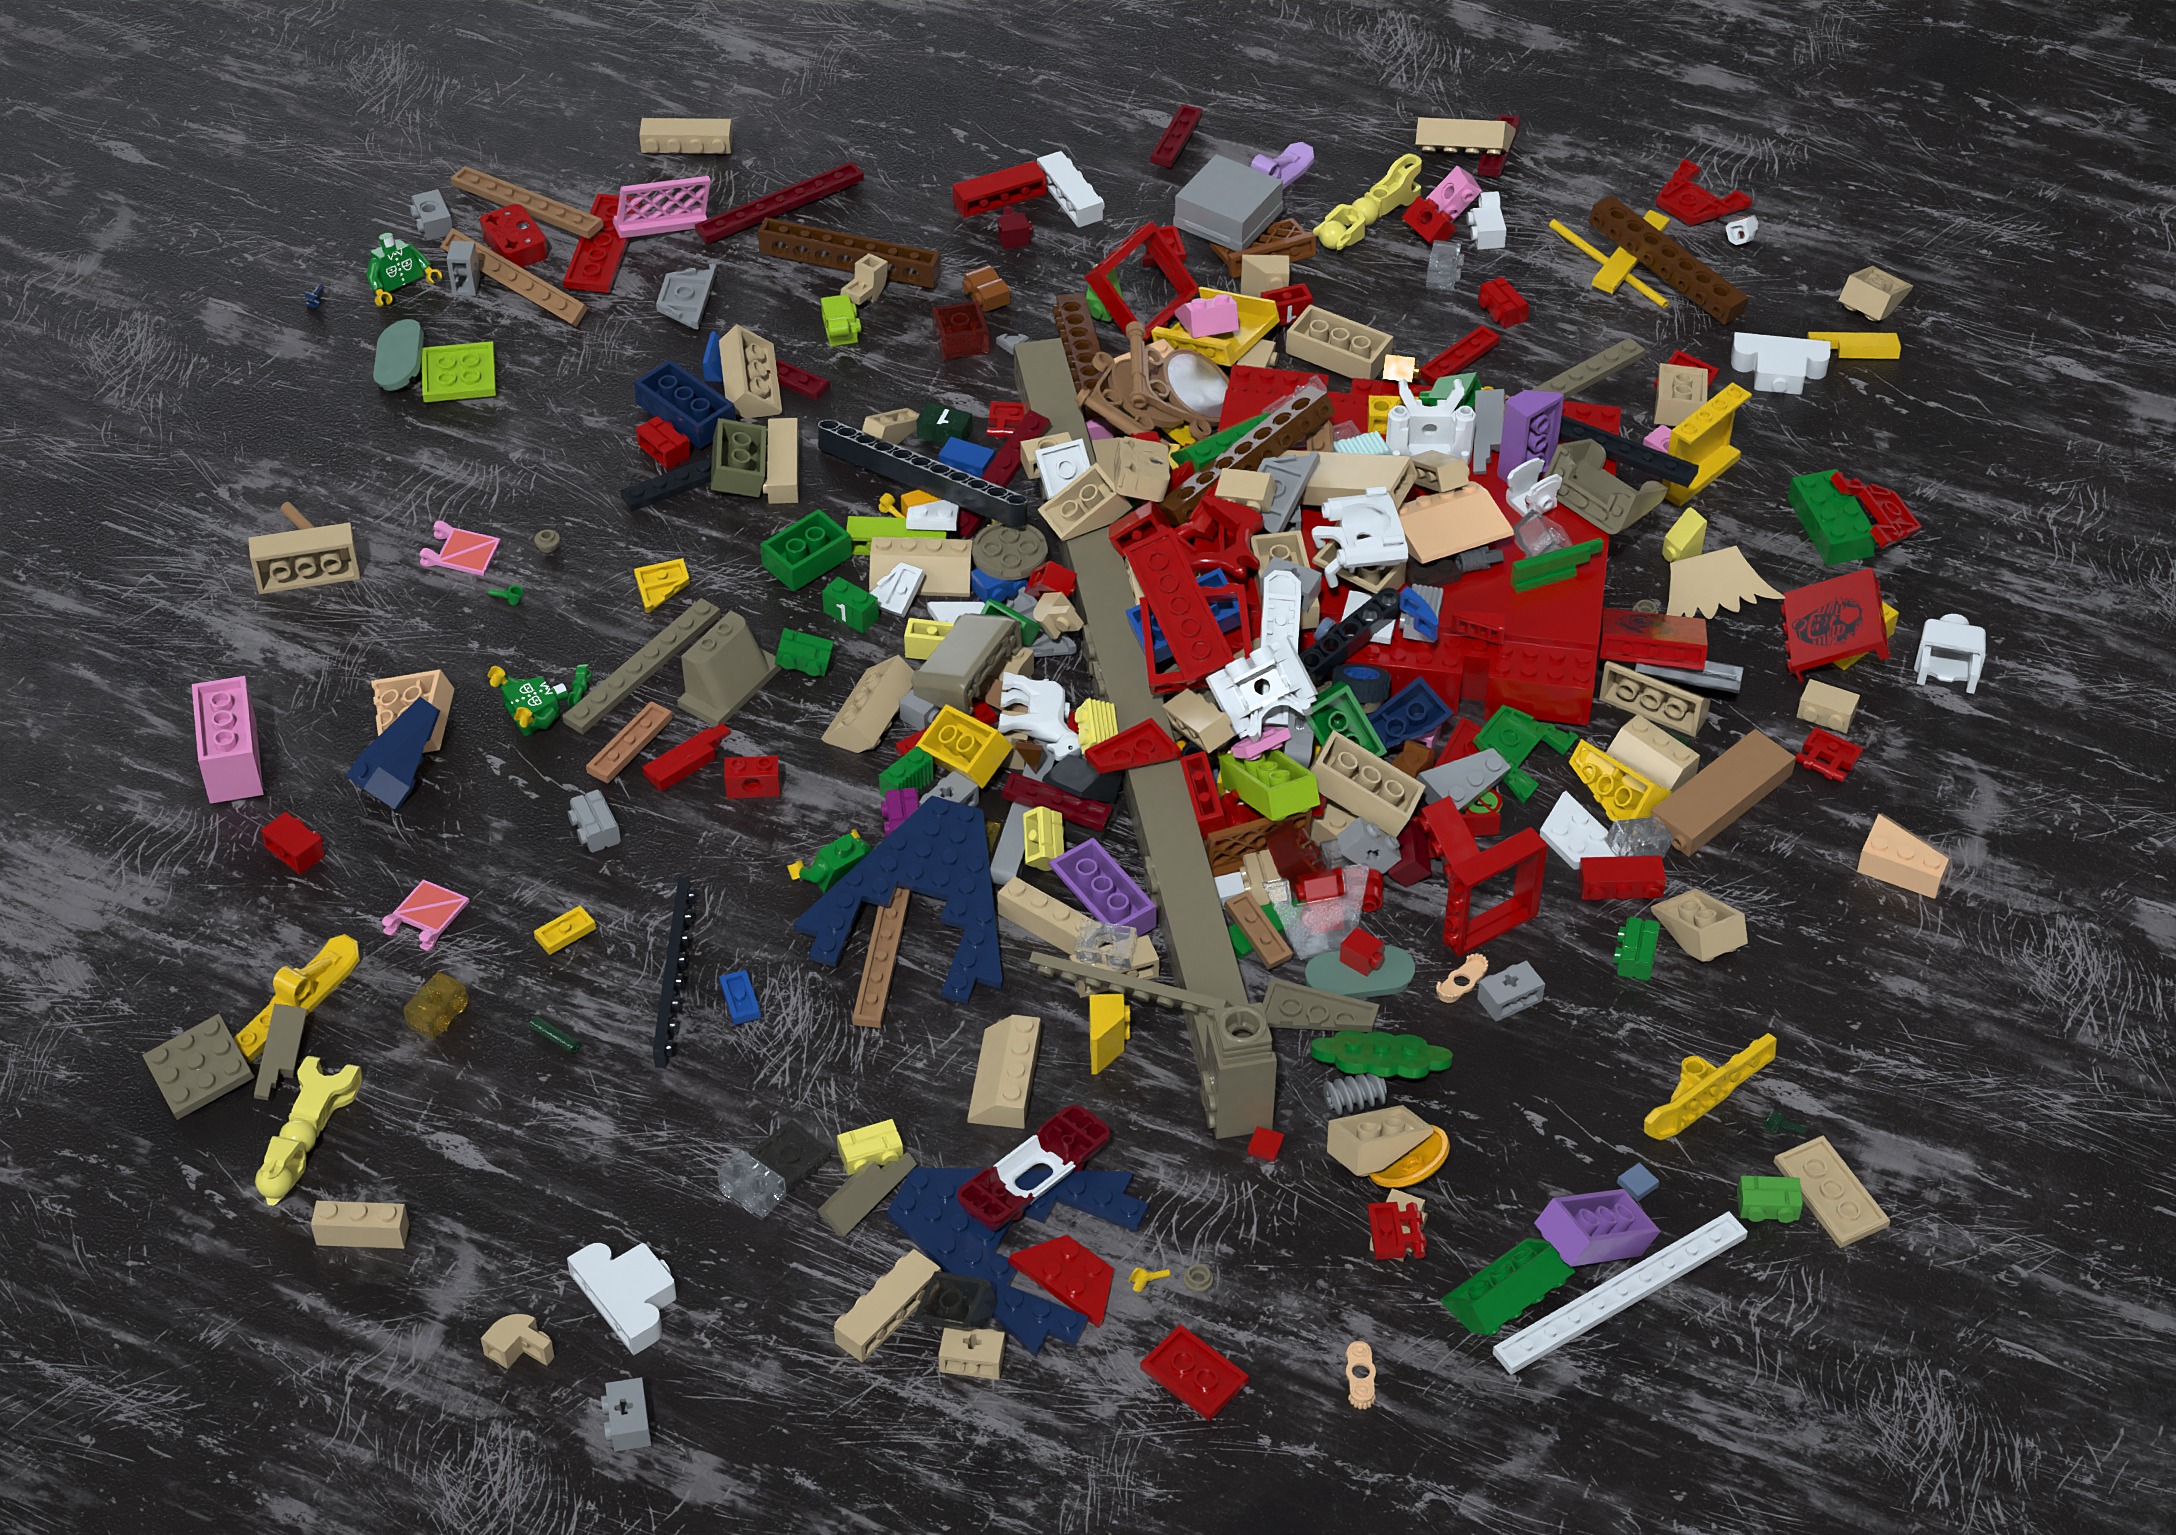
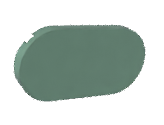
M412 319L398 321L386 328L380 335L377 342L373 378L380 388L383 387L384 390L388 391L400 389L410 382L409 379L412 376L415 378L418 374L421 364L424 331L417 321Z
M1384 945L1383 955H1385V959L1379 969H1374L1366 977L1340 962V951L1324 952L1316 955L1308 962L1305 970V983L1307 987L1355 999L1397 994L1408 988V984L1412 983L1415 975V963L1412 957L1403 949Z

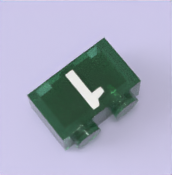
M927 402L916 420L917 438L945 445L950 437L967 441L973 431L972 413Z

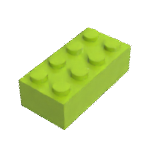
M1278 749L1265 750L1261 752V757L1251 761H1246V758H1236L1233 752L1218 757L1223 787L1230 792L1236 789L1240 799L1272 821H1280L1288 815L1297 812H1307L1311 807L1320 805L1316 774Z

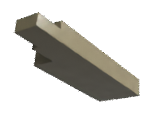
M274 1003L254 1098L268 1100L271 1088L276 1089L279 1074H282L283 1077L293 1078L306 1021L307 1008Z
M905 1153L897 1162L888 1161L882 1168L875 1161H867L817 1211L822 1218L827 1220L838 1236H845L917 1163L909 1153Z

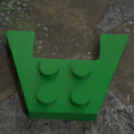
M1502 705L1477 734L1473 743L1481 752L1494 748L1511 766L1503 780L1520 802L1525 804L1537 789L1539 783L1518 768L1541 740L1564 756L1577 740L1578 735L1571 731L1567 734L1557 730L1554 727L1555 725L1551 723L1547 726L1533 720L1534 717Z

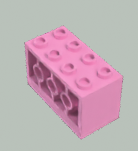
M240 676L192 684L198 762L210 804L264 795L256 717L246 677Z

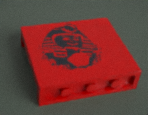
M1872 567L1783 593V596L1786 598L1784 599V604H1781V610L1787 621L1783 622V628L1786 636L1789 638V640L1785 641L1789 656L1791 655V659H1788L1787 663L1791 674H1796L1800 683L1804 682L1803 670L1876 650L1880 660L1890 658L1880 583Z
M1603 608L1600 633H1602L1601 659L1704 670L1708 647L1705 619Z

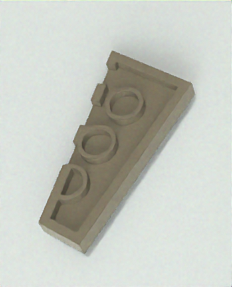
M1271 978L1262 1003L1269 1027L1331 1031L1353 1030L1359 1032L1373 1031L1380 1006L1379 1004Z

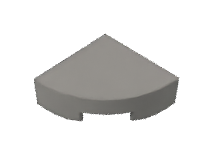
M1003 334L996 337V344L1012 355L1014 354V344L1030 342L1029 337L1023 334H1018V336Z

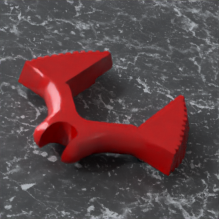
M1191 461L1184 462V465H1179V468L1176 467L1173 472L1169 473L1170 480L1165 497L1195 474ZM1219 479L1213 488H1208L1204 496L1216 497L1215 492ZM1144 499V502H1142L1141 505L1143 506L1147 504L1148 502H1150V500ZM1201 500L1190 515L1189 519L1191 521L1189 523L1186 522L1173 528L1166 520L1165 527L1168 529L1172 528L1186 541L1194 537L1213 540V536L1218 530L1217 527H1219L1218 522L1207 514ZM1153 501L1155 506L1158 508L1160 513L1165 518L1158 502Z
M1209 496L1201 498L1207 514L1236 536V543L1221 553L1202 552L1199 554L1194 546L1173 530L1193 573L1199 570H1216L1221 568L1222 571L1242 579L1245 578L1242 566L1251 567L1253 570H1257L1260 566L1259 559L1250 550V537L1263 528V516L1259 515L1258 512L1256 513V510H1252L1251 507L1248 508V506H1243V504H1238L1237 502L1233 503V501L1223 500V498L1216 499V497L1210 498ZM1163 524L1158 525L1157 528L1158 533L1168 529Z

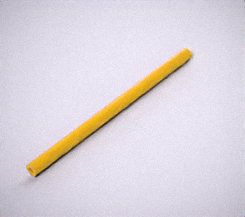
M1555 219L1549 223L1550 228L1603 266L1609 260L1607 256ZM1629 273L1624 279L1625 282L1663 309L1668 306L1669 301L1632 274Z

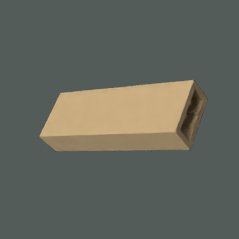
M1287 450L1278 458L1295 454L1296 457L1309 456L1310 452L1314 451ZM1318 452L1321 458L1300 497V504L1322 506V503L1326 502L1328 498L1366 495V488L1385 486L1386 491L1393 499L1396 510H1398L1418 474L1411 456Z

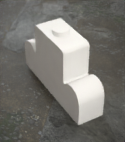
M1735 332L1731 365L1739 372L1755 371V390L1802 394L1805 375L1811 379H1821L1826 376L1830 358V341Z
M593 1243L567 1258L572 1278L633 1355L660 1339L662 1325L659 1310L675 1301L677 1296L674 1279L671 1276L668 1265L662 1259L659 1261L646 1244L641 1243L613 1260L611 1250L607 1245Z

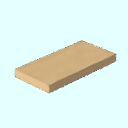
M1824 1135L1775 1156L1774 1163L1785 1177L1800 1178L1802 1200L1839 1248L1889 1227L1890 1219Z

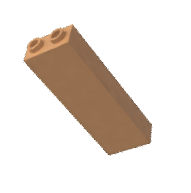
M1754 729L1651 810L1648 827L1656 835L1661 836L1672 844L1675 849L1690 857L1788 779L1793 773L1796 757L1757 729Z

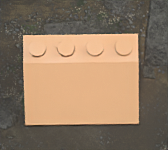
M1469 481L1468 485L1446 492H1439L1431 496H1420L1414 501L1401 503L1397 510L1405 534L1408 553L1422 564L1514 535V530L1488 490L1473 481Z

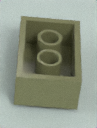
M718 418L712 445L711 490L753 497L760 496L765 478L766 426Z

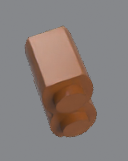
M990 265L964 273L962 288L965 294H969L973 298L976 307L987 312L1010 304V290L1008 286L998 277L996 271Z

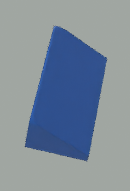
M713 331L710 333L702 362L705 381L722 382L723 373L719 340L721 338Z

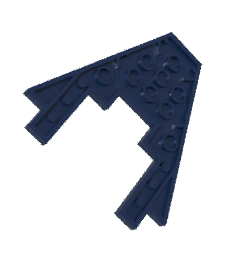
M936 796L929 797L794 923V931L816 937L809 953V960L836 967L862 901L889 908L897 887L947 900L941 915V923L965 931L943 985L941 997L968 1005L976 983L1001 989L1002 973L983 809Z
M912 1168L888 1208L887 1218L935 1264L941 1267L954 1282L1031 1355L1038 1356L1048 1336L1076 1346L1088 1324L1087 1315L1010 1286L1019 1270L1008 1263V1257L996 1252L1015 1220L1008 1221L996 1231H990L968 1215L959 1204L957 1199L959 1188L983 1169ZM1053 1169L1027 1170L1015 1180V1184L1022 1190H1032L1053 1174ZM1080 1171L1070 1173L1024 1209L1022 1216L1045 1224L1058 1202L1137 1232L1149 1211V1203L1126 1195L1133 1181V1173L1130 1171Z

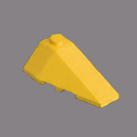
M1581 739L1569 760L1570 765L1583 783L1587 784L1593 792L1596 801L1604 807L1609 819L1630 832L1649 822L1651 810L1672 793V791L1583 739Z

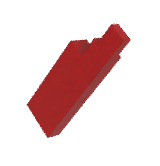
M723 723L713 729L710 727L644 765L642 767L643 775L660 791L665 790L715 760L714 748L720 745L722 739L731 735L730 730Z

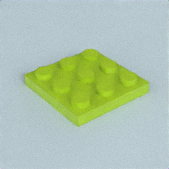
M493 341L422 348V392L424 402L496 396Z

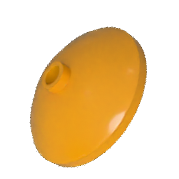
M1430 1125L1434 1128L1432 1135L1382 1171L1370 1173L1371 1180L1383 1187L1403 1188L1415 1185L1429 1178L1442 1166L1449 1153L1450 1142L1446 1133L1441 1128Z

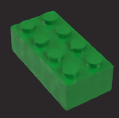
M1838 469L1792 477L1788 494V501L1826 566L1873 557L1876 544L1875 538L1869 532L1873 527L1854 495L1841 494L1830 479L1836 471H1839Z

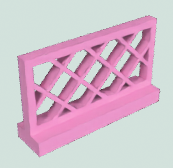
M709 176L621 187L617 216H614L613 224L619 237L626 238L695 229V224L707 220L706 208L711 182ZM703 185L696 193L692 191L695 186ZM681 188L674 196L670 194L673 189ZM652 191H660L652 199L647 196ZM687 193L691 195L684 203L680 201ZM627 194H638L631 201L626 199ZM668 197L669 200L662 206L658 204L662 198ZM643 199L648 201L640 209L635 206ZM696 201L700 202V205L691 206ZM675 203L679 205L678 208L669 209ZM653 206L657 208L656 211L647 212ZM631 209L635 211L633 214H626Z

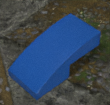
M1407 586L1401 592L1399 609L1414 618L1415 630L1435 642L1438 639L1439 629L1437 616L1429 604L1418 593Z

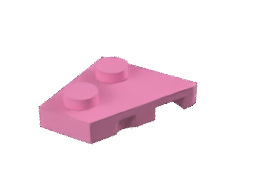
M1262 726L1261 739L1252 743L1249 736L1243 738L1242 741L1231 747L1233 755L1236 758H1246V761L1257 759L1262 756L1261 752L1283 746L1282 742L1291 738L1289 729L1287 727Z

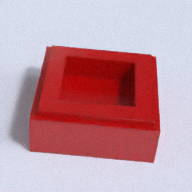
M1257 1126L1248 1147V1154L1275 1162L1284 1141V1134Z

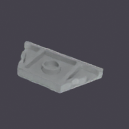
M709 264V269L696 272L695 268H690L682 272L667 273L656 303L657 311L693 329H699L717 273V265Z
M1310 452L1309 456L1296 457L1295 454L1285 455L1282 458L1271 457L1262 460L1257 472L1271 473L1277 484L1270 512L1259 513V515L1263 516V527L1270 534L1284 531L1321 458L1318 452Z
M1022 587L1017 598L1014 601L1010 600L1006 606L1037 623L1033 617V611L1038 601L1033 596L1025 593V587ZM1041 626L1032 645L1026 647L1034 651V657L1076 653V644L1065 632H1061L1057 639H1051Z

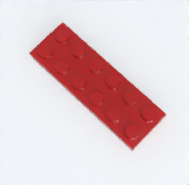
M597 193L589 214L601 218L604 226L590 239L580 236L563 280L564 288L610 292L630 237L620 238L613 224L614 216H617L620 195ZM630 196L626 197L628 201H631L634 198ZM642 200L635 205L639 209L642 207ZM631 209L626 214H633L635 211Z
M1172 528L1123 548L1124 554L1186 684L1190 685L1225 669L1226 665L1235 661Z

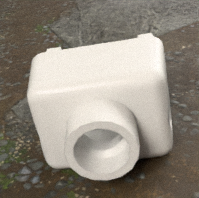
M1948 614L1940 618V620L1928 619L1924 624L1914 670L1918 673L1917 684L1925 685L1927 675L1946 682L1967 681L1966 692L1974 694L1985 659V630L1982 627L1969 625L1968 620L1958 614Z

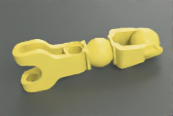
M1414 154L1402 156L1392 164L1387 175L1374 185L1370 192L1365 193V197L1355 200L1352 205H1338L1325 217V221L1313 230V233L1319 236L1320 243L1328 249L1342 250L1345 246H1351L1365 237V226L1373 224L1377 218L1389 213L1400 204L1404 206L1411 205L1418 196H1421V185L1413 181L1421 171V158ZM1411 163L1413 164L1412 166L1408 167L1407 169L1405 168L1406 165L1411 164ZM1344 225L1352 226L1348 230H1346V227Z
M307 1056L297 1072L301 1093L289 1115V1122L281 1128L278 1137L273 1136L271 1138L264 1164L256 1174V1188L261 1195L266 1197L268 1205L274 1206L302 1176L306 1168V1153L315 1145L316 1137L319 1136L320 1131L325 1127L333 1111L348 1105L355 1099L362 1084L360 1066L347 1064L340 1073L333 1076H324L319 1062L320 1058Z

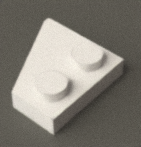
M940 500L908 507L906 529L956 531L960 506L946 500Z
M900 563L888 576L883 577L877 582L878 586L870 594L878 597V608L880 610L904 618L925 576V572L922 569Z

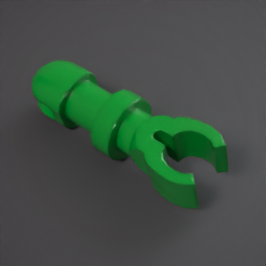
M579 664L577 666L576 680L572 682V692L569 693L567 699L569 707L575 706L582 700L581 695L586 691L587 683L592 677V671H587L589 664Z

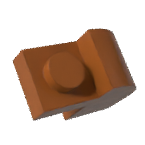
M1412 740L1405 741L1403 751L1392 761V766L1416 779L1419 773L1433 769L1435 750Z

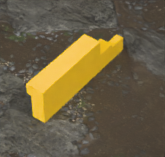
M1808 332L1807 336L1810 340L1830 341V349H1838V358L1899 359L1901 346L1897 333Z

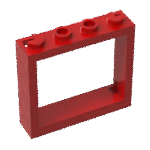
M1153 221L1135 230L1084 276L1126 335L1127 324L1134 321L1138 322V320L1106 275L1143 242L1178 292V295L1145 325V337L1142 340L1144 344L1153 339L1151 331L1156 326L1165 328L1169 324L1167 320L1176 317L1174 310L1185 303H1191L1193 296L1199 291L1198 285Z
M1228 583L1224 587L1217 588L1210 586L1200 587L1208 604L1238 600L1245 659L1250 658L1249 654L1253 652L1244 584ZM1139 597L1151 695L1184 691L1187 688L1189 690L1210 688L1206 678L1187 685L1181 671L1156 674L1149 613L1152 610L1146 598Z
M1532 827L1451 868L1442 939L1446 947L1449 946L1458 957L1538 915L1548 844ZM1517 864L1513 897L1468 921L1472 887Z

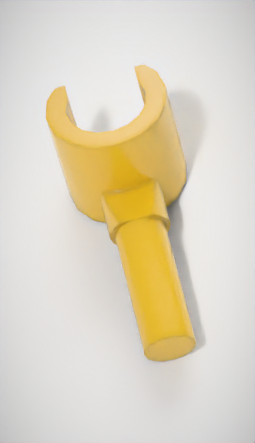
M885 493L879 499V510L881 512H890L896 518H906L893 506L895 499L892 495Z
M1135 1268L1128 1282H1136L1133 1290L1141 1292L1148 1281L1169 1277L1170 1271L1166 1269L1147 1272L1142 1268Z

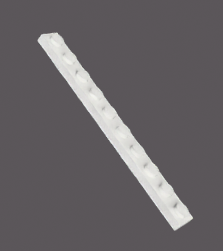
M1728 1211L1493 1347V1354L1512 1375L1746 1239L1748 1231Z

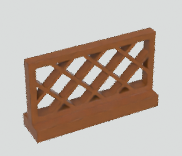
M1293 218L1269 224L1245 250L1236 252L1210 241V247L1228 266L1229 275L1232 278L1240 277L1242 273V255H1289V263L1316 256V235L1312 231L1306 232Z
M1312 810L1288 815L1280 821H1272L1265 817L1208 833L1206 854L1213 878L1240 872L1239 867L1244 866V855L1254 852L1259 854L1262 850L1272 848L1275 851L1278 864L1309 856L1311 849L1307 840ZM1285 827L1287 828L1284 832L1279 834V832H1281ZM1259 835H1262L1258 840L1254 841ZM1223 840L1220 844L1216 843V841ZM1234 842H1237L1233 847L1228 848V847L1231 846Z

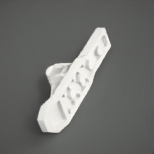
M1274 570L1263 579L1260 648L1265 645L1270 646L1283 638L1289 637L1298 653L1301 581L1291 571ZM1266 679L1262 680V695L1270 690V683ZM1280 705L1267 711L1262 718V725L1286 727L1288 725L1289 706Z

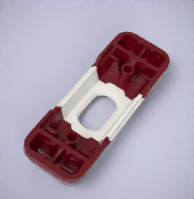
M1077 1105L1067 1106L1041 1125L1035 1135L990 1169H983L962 1185L957 1193L958 1202L973 1219L988 1230L996 1231L1008 1221L1019 1219L1026 1207L1070 1173L1080 1172L1085 1162L1099 1152L1109 1140L1110 1129L1106 1123L1085 1108ZM1044 1163L1053 1169V1174L1032 1190H1022L1015 1184V1180L1035 1164Z

